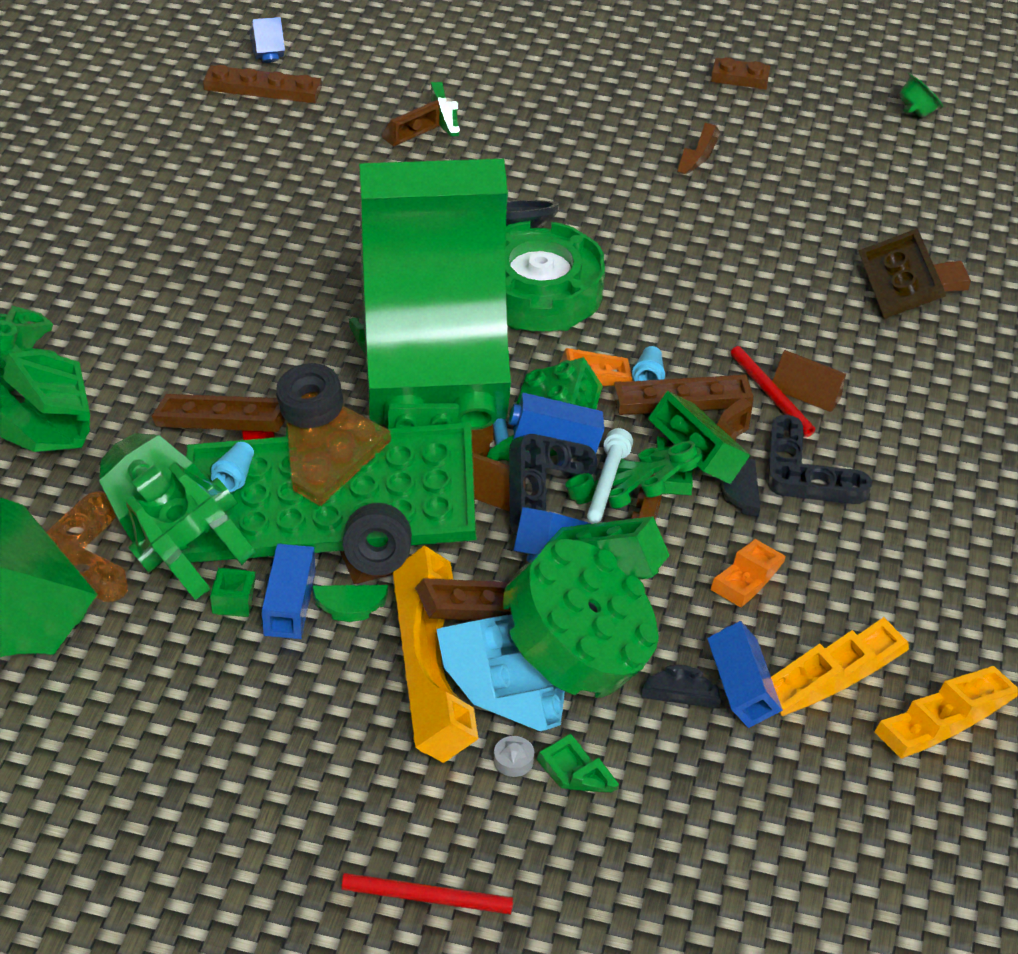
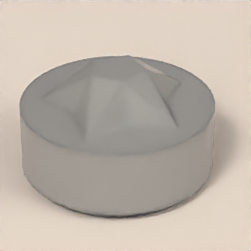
M508 736L498 741L495 745L494 765L500 773L510 777L525 775L532 769L534 748L525 738Z

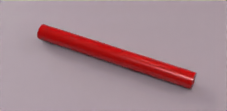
M740 346L734 347L730 352L734 360L785 415L794 416L802 422L803 435L805 437L811 436L816 430L813 424Z
M344 873L341 887L345 891L509 915L512 913L514 897Z

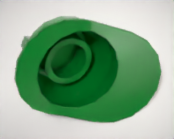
M908 72L909 79L899 93L901 100L905 104L902 110L905 113L913 112L917 116L924 118L936 109H942L943 104L939 98L921 80Z

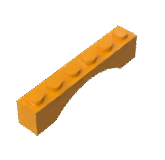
M424 545L408 557L400 568L393 571L394 592L397 601L415 748L445 763L479 738L474 707L463 702L452 691L445 678L436 630L443 628L445 619H429L415 589L423 578L453 580L451 562Z

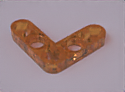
M96 491L82 498L46 533L74 566L78 564L90 566L89 569L80 572V574L98 594L96 598L106 602H113L121 599L127 593L128 584L125 570L119 565L84 549L116 517L105 492ZM74 527L84 529L82 533L77 535L66 533L67 530Z

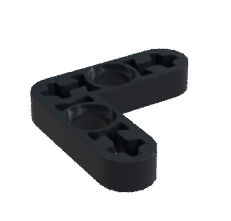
M780 415L773 420L770 433L768 487L772 492L781 496L848 504H861L868 500L872 480L868 474L855 469L803 464L802 422L791 415ZM784 431H789L790 438H783ZM788 452L793 454L794 457L784 458L777 453ZM819 479L827 482L828 485L818 486L811 481Z
M526 434L512 440L509 448L510 526L516 536L523 507L546 511V473L567 478L583 473H595L598 462L597 456L591 447L537 434ZM551 448H553L558 455L557 465H555L551 461ZM577 457V460L581 461V463L576 461L571 462L572 458ZM525 477L532 484L531 495H528L524 489L523 481Z

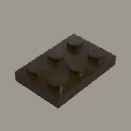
M918 228L858 250L884 319L946 297L942 283Z

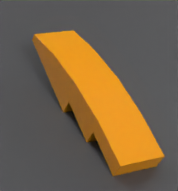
M883 617L858 635L851 630L827 648H824L819 643L771 677L783 709L779 714L785 716L848 688L908 651V641Z
M995 666L944 681L938 693L913 700L906 713L881 720L875 733L903 759L953 737L988 717L1018 697V687Z

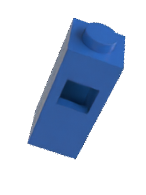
M522 393L519 405L513 404L509 417V424L514 427V439L526 434H537L587 445L594 450L595 454L605 429L603 411L527 393Z
M277 544L262 607L264 636L302 639L316 573L314 547Z
M742 621L727 626L720 632L707 638L731 710L748 728L783 711L758 640Z

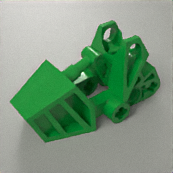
M12 305L8 314H0V437L33 452L82 448L90 431V410L80 362L59 356L51 350L33 349L34 344L45 333L52 331L53 323L39 312ZM14 390L18 391L25 398V402L19 403L11 392Z
M134 433L115 443L101 459L99 482L119 522L133 542L128 548L148 573L162 562H165L196 601L204 593H208L211 588L181 552L188 549L187 544L203 532L207 534L212 528L241 565L256 553L240 530L225 514L238 504L225 485L218 478L210 482L194 463L160 435Z

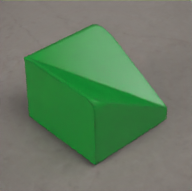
M218 567L210 594L212 614L249 617L256 571Z

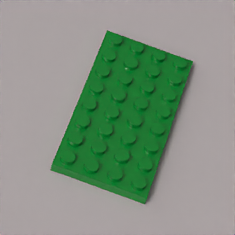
M471 422L187 445L186 458L194 463L210 482L212 481L211 468L213 464L237 442H246L253 448L254 455L245 484L241 488L230 492L238 504L225 513L256 551L250 558L274 556L277 544L314 547L315 553L344 551L343 535L349 517L358 508L371 503L391 505L405 515L412 531L411 545L477 540ZM212 528L207 534L203 532L187 544L188 549L181 551L190 563L236 559ZM373 531L368 534L367 541L374 547H382L388 542V537L383 532Z

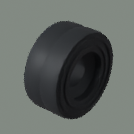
M317 363L301 364L285 372L277 383L276 395L280 412L288 423L296 427L316 428L334 420L342 409L343 394L340 380L337 374L328 366ZM308 393H319V395L313 398H301V396Z
M371 503L358 508L349 517L343 535V550L348 561L356 569L369 575H385L397 570L403 565L410 553L412 539L410 524L401 511L388 504ZM373 531H380L388 537V542L382 547H374L368 543L367 536Z

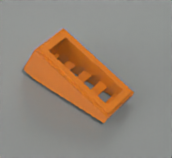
M565 348L560 361L561 363L565 360L571 361L584 357L603 386H614V382L633 381L627 358Z

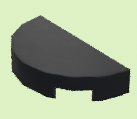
M748 459L731 484L722 481L721 492L727 503L731 502L742 509L741 513L759 517L760 499L755 459Z
M669 665L665 668V671L654 676L650 675L642 691V698L719 709L721 702L718 686L713 685L710 680L705 678L703 671L687 665Z

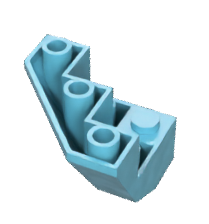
M512 614L436 629L444 668L474 705L538 731L548 730L561 725L565 691L552 685L522 656L509 633L515 626Z

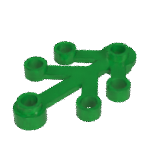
M684 441L673 445L668 451L658 450L655 447L647 448L638 454L640 462L626 461L621 458L612 485L619 486L610 491L608 497L610 507L621 508L631 502L629 493L640 484L645 497L652 498L661 495L666 490L664 482L677 471L687 472L697 467L698 462L703 457L701 449L697 448L692 441ZM583 473L570 478L565 483L571 499L575 500L577 504H585L592 501L599 480L594 481L592 474Z

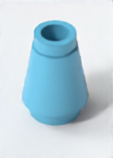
M649 346L643 350L632 370L634 381L665 379L662 352L659 348Z
M237 442L213 464L211 480L213 481L215 478H218L229 492L241 488L245 484L254 455L253 448L246 442Z

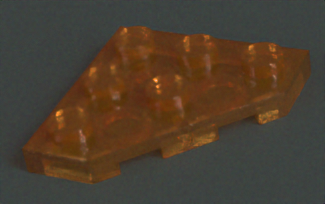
M308 393L301 396V398H313L319 395V393ZM342 406L339 415L334 420L320 427L300 428L287 422L293 491L322 506L364 465L375 457L377 452L379 453L391 442L390 431L345 406Z

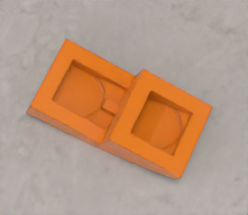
M754 539L736 553L733 565L713 579L710 590L737 606L743 607L774 576L784 563L786 556Z

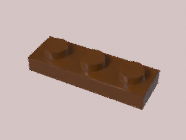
M423 578L415 587L429 619L482 620L511 615L510 607L503 609L505 588L510 582Z

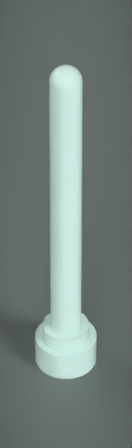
M613 429L608 432L605 438L604 450L607 457L587 514V518L591 523L601 521L620 460L627 457L631 452L633 438L624 429Z

